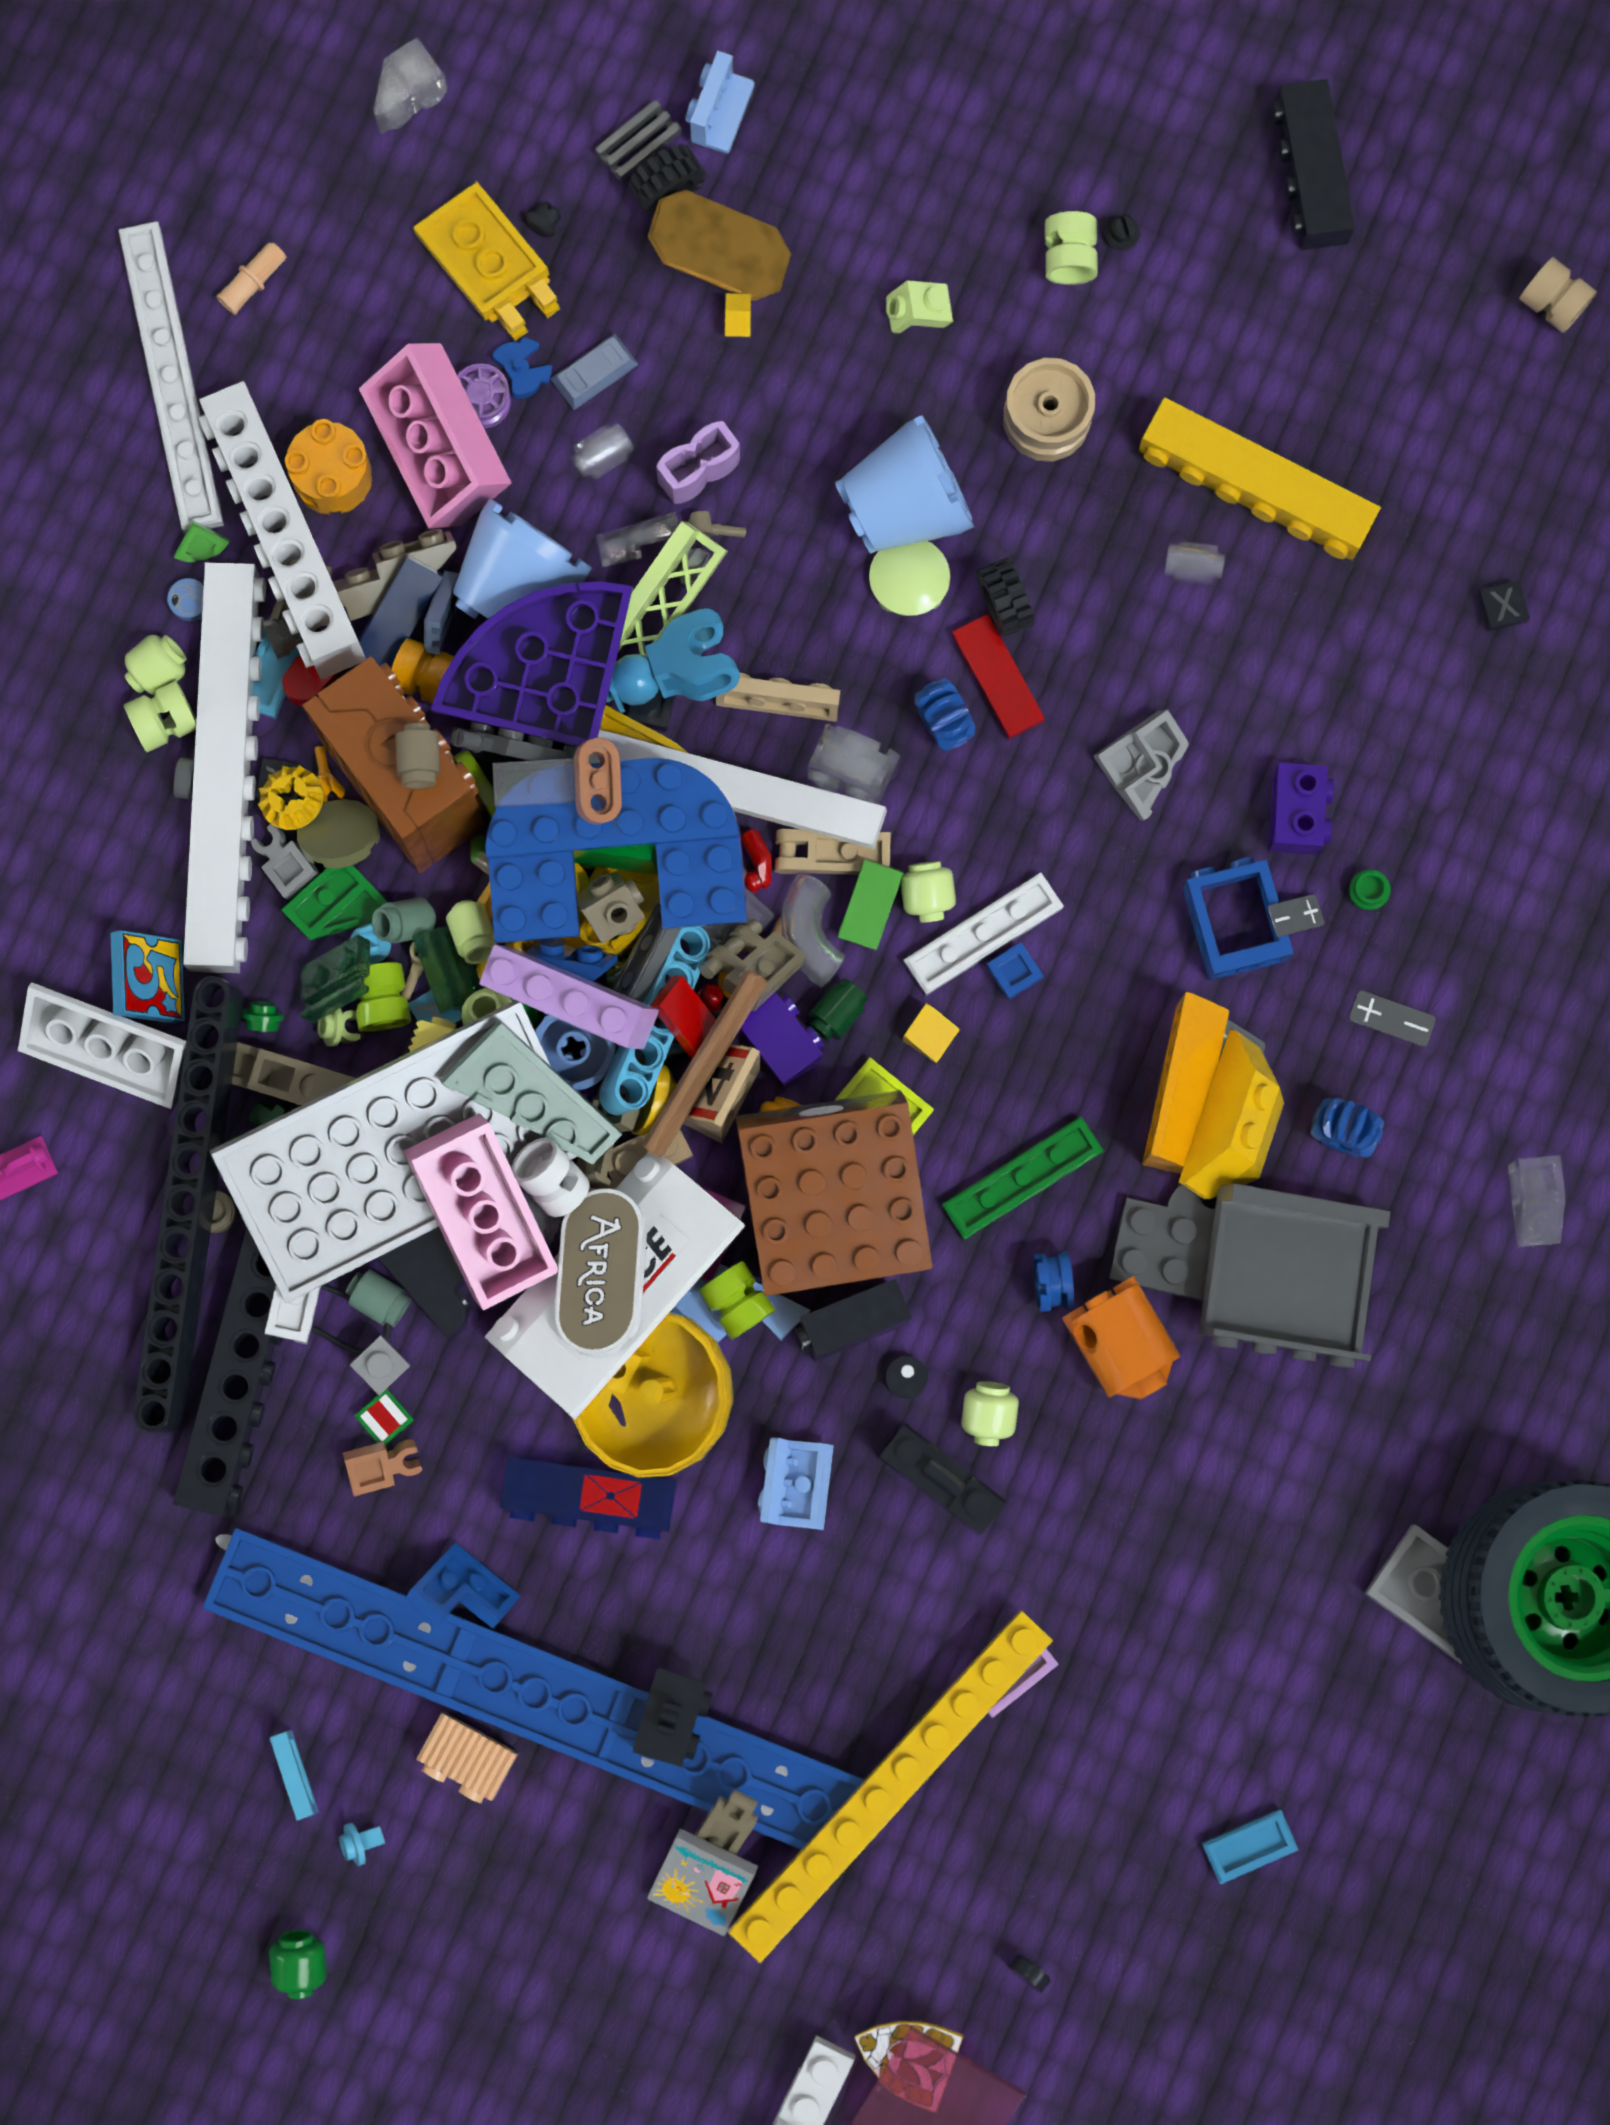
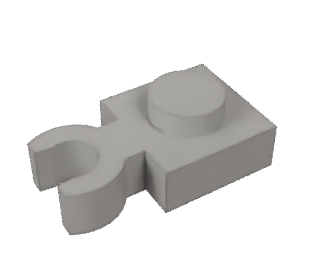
M270 824L267 829L273 836L272 843L265 847L261 841L254 838L251 841V845L257 853L270 859L261 868L281 895L291 901L318 877L320 872L314 864L306 860L300 851L299 844L291 841L286 845V836L283 831Z

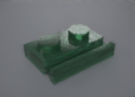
M448 926L435 928L432 931L422 930L412 936L440 1013H445L452 1009H462L470 995L475 991L487 988L479 984L480 979L476 970L478 964H469L465 961L464 957L458 954Z
M356 935L302 966L301 1002L306 1003V1009L301 1011V1018L314 1023L369 992V986L365 985L364 982L365 978L370 975V940Z

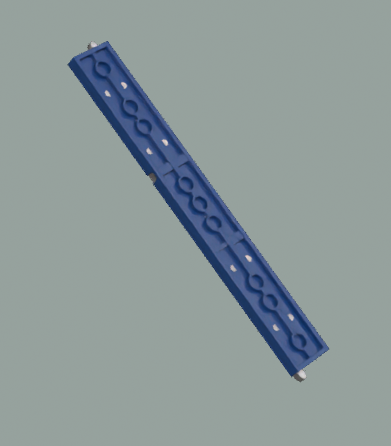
M235 1528L233 1535L223 1534L216 1537V1543L226 1552L204 1602L203 1609L709 1812L720 1795L728 1799L732 1791L737 1789L758 1800L753 1811L754 1814L758 1815V1819L752 1830L802 1849L865 1780L709 1716H706V1718L697 1716L693 1733L701 1735L694 1760L685 1758L682 1767L632 1753L649 1692L629 1686L624 1682L487 1627L467 1621L452 1613H449L437 1625L405 1599L407 1595L240 1528Z

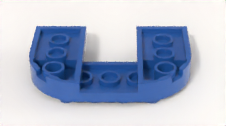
M663 758L620 761L622 798L620 812L613 820L607 823L593 825L584 821L576 809L574 765L552 767L530 775L513 787L500 802L492 817L487 833L486 858H488L495 943L580 937L574 851L656 844L663 929L747 923L741 836L732 806L719 787L709 777L692 766ZM600 762L590 763L593 768H598ZM593 796L590 801L591 806L594 810L600 811L602 803L598 797Z

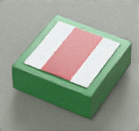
M388 1389L375 1397L355 1415V1418L377 1443L384 1441L385 1446L415 1421Z

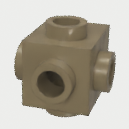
M618 871L610 875L603 874L590 882L587 889L577 894L578 904L602 944L616 935H625L636 928L638 922L645 918L638 904L645 901L634 881L631 879L624 883Z

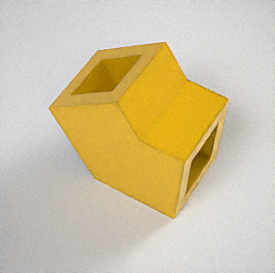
M726 293L725 336L750 337L751 294Z

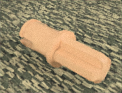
M267 243L246 267L241 265L238 268L239 273L216 298L229 312L236 315L257 290L262 291L265 288L263 283L283 263L286 255L276 244Z

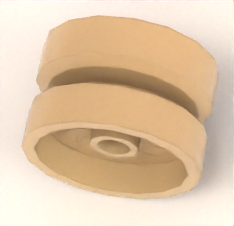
M1042 358L1026 364L1014 375L1007 390L1003 427L1009 442L1021 454L1036 461H1056L1074 453L1083 444L1089 432L1095 411V392L1090 379L1078 366L1063 359Z

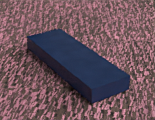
M405 555L358 639L366 659L372 656L379 666L386 662L392 668L401 645L410 637L441 582L443 576L440 572Z

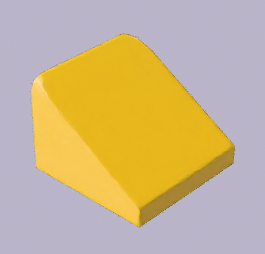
M926 1003L903 1036L902 1041L937 1064L960 1029L934 1007Z

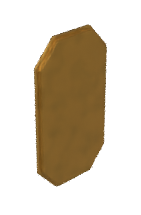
M683 190L658 200L648 233L649 241L662 264L735 294H751L752 301L781 291L791 253L779 231L774 226L688 190Z

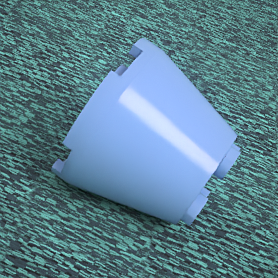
M922 415L904 424L843 476L842 479L835 482L842 500L845 504L848 503L852 512L848 514L857 535L862 537L870 554L875 551L958 535L974 527L971 521V513L952 470L950 471L941 450H938L939 444Z
M489 498L480 512L453 589V593L458 597L455 606L475 619L479 613L489 619L506 605L535 591L584 582L592 567L580 558L574 565L569 561L572 557L571 552L516 514L510 512L507 517L499 514L503 508L502 505Z

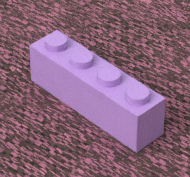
M493 946L479 982L484 987L626 1048H645L659 1012L654 1007L513 947Z

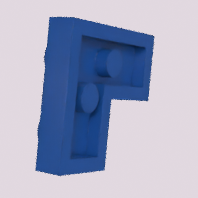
M454 1543L415 1584L405 1599L437 1625L460 1602L493 1629L515 1605L520 1595L457 1543Z

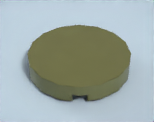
M341 799L324 803L319 814L312 822L297 829L299 848L306 860L314 865V861L323 863L324 868L330 869L349 867L366 859L371 854L370 849L374 846L375 842L378 844L380 840V827L377 816L369 806L354 800Z

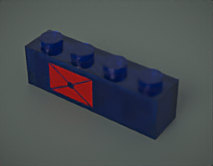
M508 1457L500 1508L510 1509L509 1518L534 1521L535 1513L552 1515L551 1524L576 1527L577 1519L593 1521V1530L618 1533L619 1525L635 1527V1536L660 1540L661 1531L670 1533L677 1481L652 1477L638 1478L624 1473Z

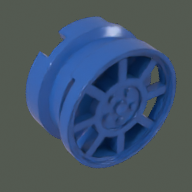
M1061 1251L1057 1258L1056 1256L1047 1257L1045 1253L1033 1254L1034 1285L1039 1312H1049L1052 1307L1057 1306L1065 1307L1066 1310L1074 1309L1073 1276L1068 1251Z

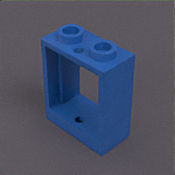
M1254 857L1239 859L1230 863L1231 869L1215 872L1214 867L1197 870L1190 874L1192 879H1188L1182 888L1208 981L1288 961L1294 954L1289 935L1277 936L1268 910L1269 905L1279 903L1267 859L1255 862ZM1256 877L1274 942L1219 956L1201 891Z

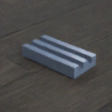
M445 571L442 574L443 578L435 591L424 619V649H426V653L440 655L458 609L455 606L457 596L453 593V589L459 573Z

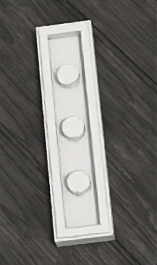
M1039 873L904 959L903 963L925 996H927L1056 914L1064 906L1043 874Z

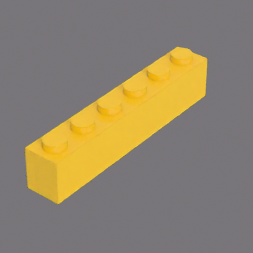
M1165 397L1146 430L1138 452L1144 454V458L1149 463L1161 468L1167 466L1179 472L1180 477L1192 485L1200 486L1203 484L1215 490L1216 495L1223 501L1230 504H1237L1238 502L1252 509L1251 512L1257 518L1265 522L1275 521L1287 527L1288 532L1294 537L1304 541L1311 539L1323 545L1324 550L1328 554L1339 559H1345L1346 557L1353 561L1381 509L1380 506Z

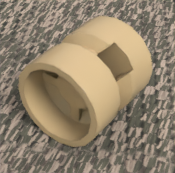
M1552 257L1529 283L1519 299L1535 312L1542 310L1547 312L1546 321L1560 332L1565 333L1585 310L1597 291L1581 278L1570 279L1571 270Z

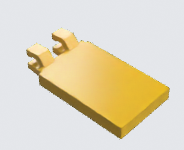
M478 182L413 227L415 235L485 321L489 319L492 323L499 319L503 328L514 341L528 333L527 328L524 326L525 320L515 309V306L531 296L535 305L546 318L560 310L559 305L556 303L558 301L556 295L547 285L550 282L547 277L549 276L547 266Z

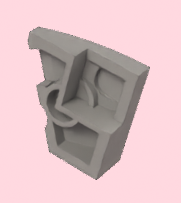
M1162 710L1152 714L1093 755V757L1119 795L1142 821L1150 817L1152 813L1150 809L1160 790L1166 788L1172 777V768L1177 761L1181 760L1189 743L1170 712Z

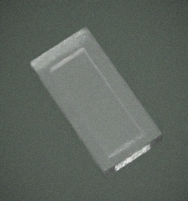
M574 758L493 763L494 798L497 808L576 803Z

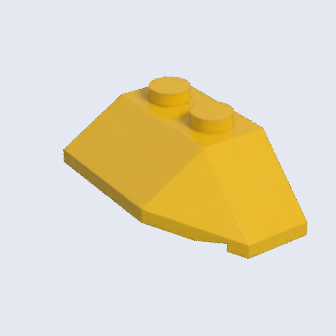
M1229 1030L1179 1179V1183L1203 1199L1217 1197L1221 1185H1246L1260 1178L1284 1105L1280 1087L1260 1047L1237 1030Z

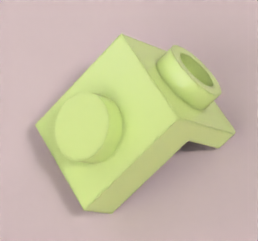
M907 280L886 297V312L893 333H901L911 325L945 328L953 322L947 284Z

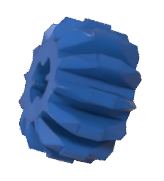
M945 678L937 682L933 681L915 694V705L929 734L940 749L947 751L954 747L957 748L974 736L976 726L972 716L951 681Z
M1340 1098L1323 1099L1319 1108L1315 1111L1311 1122L1313 1125L1310 1134L1319 1144L1329 1147L1330 1150H1336L1342 1154H1350L1354 1157H1368L1372 1155L1380 1143L1384 1121L1375 1111L1367 1109L1365 1105H1358L1352 1100L1344 1101Z

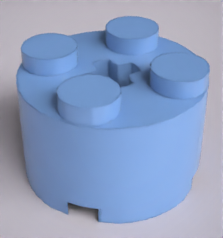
M549 1014L540 1022L535 1031L551 1067L576 1090L589 1088L601 1081L607 1074L617 1049L616 1043ZM574 1036L576 1041L583 1040L586 1046L581 1049L580 1057L575 1058L573 1052L565 1053L563 1047L568 1044V1037Z

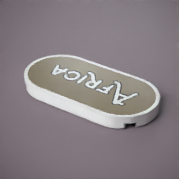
M598 1189L588 1192L582 1203L572 1212L565 1215L561 1228L555 1323L565 1343L580 1354L588 1357H606L622 1349L621 1346L628 1339L631 1340L636 1334L641 1321L647 1224L643 1213L628 1195L614 1189Z

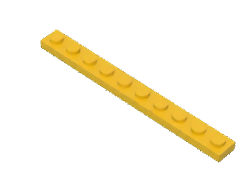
M1019 1610L730 1927L728 1933L761 1963L1053 1640L1023 1611Z

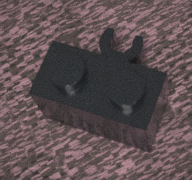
M657 1667L632 1753L679 1767L683 1766L685 1758L694 1760L701 1736L693 1733L697 1716L706 1718L713 1695L712 1692L705 1691L708 1681Z

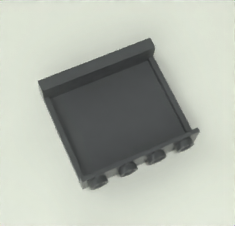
M1239 1184L1221 1185L1217 1196L1198 1335L1212 1337V1345L1237 1349L1238 1342L1252 1344L1251 1352L1277 1355V1348L1290 1350L1291 1359L1316 1362V1355L1330 1357L1329 1365L1355 1368L1356 1361H1371L1372 1355L1362 1354L1372 1270L1378 1229L1389 1227L1391 1211Z

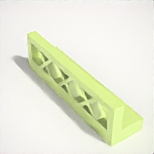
M681 521L632 592L618 652L623 645L638 643L640 654L647 656L645 641L654 640L653 643L662 636L665 627L674 618L685 614L728 551L690 523ZM698 540L713 551L714 555L705 567L690 570L687 552L694 542ZM682 561L684 571L674 572ZM700 573L692 585L691 575ZM685 576L687 594L682 601L667 603L664 591L665 584L670 578ZM659 594L660 605L651 606ZM677 607L669 618L668 608ZM661 609L664 627L659 634L644 637L641 619L646 612ZM636 628L637 638L628 639Z

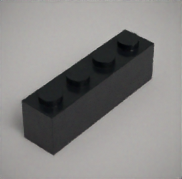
M1328 79L1281 85L1276 100L1271 102V118L1273 125H1279L1281 138H1278L1277 151L1279 161L1281 163L1286 162L1288 175L1284 177V191L1286 199H1292L1295 212L1291 213L1293 237H1299L1301 251L1348 244L1355 226Z

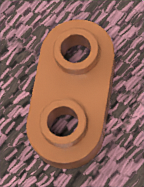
M604 738L590 739L582 743L574 755L576 809L584 821L593 825H600L613 820L621 809L620 756L615 745ZM590 754H595L599 758L600 765L598 768H593L590 765ZM593 796L598 797L602 803L600 811L594 810L591 806L590 801Z

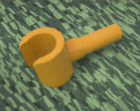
M318 746L314 749L319 770L317 778L323 787V802L326 803L328 802V794L332 790L339 798L344 796L345 790L330 772L325 748Z

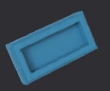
M1280 1809L1201 1843L1219 1884H1223L1298 1851V1847Z

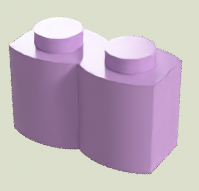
M723 421L711 423L698 431L690 444L677 446L660 459L656 466L658 483L674 504L687 502L696 497L703 490L707 482L719 480L735 469L740 461V443Z

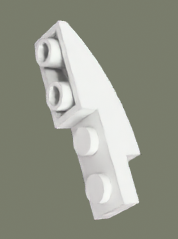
M816 2036L801 2068L797 2071L773 2125H823L854 2062L855 2054Z

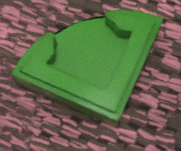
M193 520L174 558L184 562L210 559L225 549L229 539Z

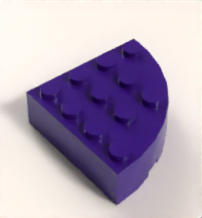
M602 581L565 584L535 591L506 605L482 623L458 650L441 678L431 711L470 722L521 732L528 736L532 735L549 739L553 742L579 747L590 739L598 738L633 586Z

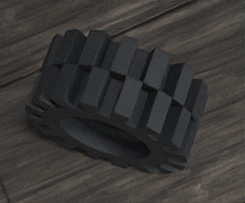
M679 144L678 147L672 145L668 151L663 149L658 152L657 157L653 158L651 156L647 159L648 163L646 165H640L637 168L638 173L631 176L632 181L629 182V187L644 211L652 216L655 213L659 199L683 190L690 192L699 190L702 186L700 183L705 182V175L707 174L688 145Z
M1008 557L976 569V579L980 586V593L984 598L983 602L1002 638L1034 626L1035 621L1032 615V607L1029 605L1030 600L1025 593V587L1019 579V574L1015 570L1014 564Z

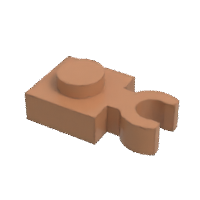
M384 1441L344 1452L343 1457L354 1497L394 1486V1474L401 1473L405 1476H413L420 1473L422 1467L419 1459L403 1460L407 1455L418 1452L415 1441H401L395 1446L394 1450L388 1452L386 1451Z

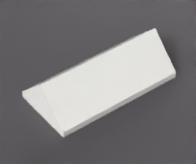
M31 983L27 990L18 1051L172 1109L180 1091L187 1041Z

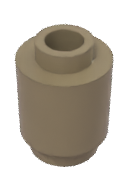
M407 724L404 726V731L398 732L395 735L397 776L402 778V787L432 788L436 786V777L440 775L439 733L430 730V725Z

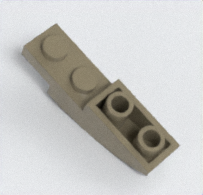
M434 529L418 536L419 540L403 544V541L386 543L379 547V552L372 553L376 569L369 571L365 567L357 568L347 572L344 575L345 578L333 581L343 607H346L350 621L374 612L405 555L436 571L444 565L457 549L451 532L443 533L441 529ZM306 593L300 599L307 598L313 593Z
M238 1042L232 1084L302 1106L357 1078Z

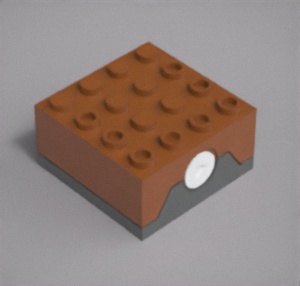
M901 1090L735 1116L759 1271L765 1296L933 1269L909 1105Z

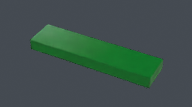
M1081 1116L946 1201L941 1206L964 1241L1099 1156L1104 1150Z

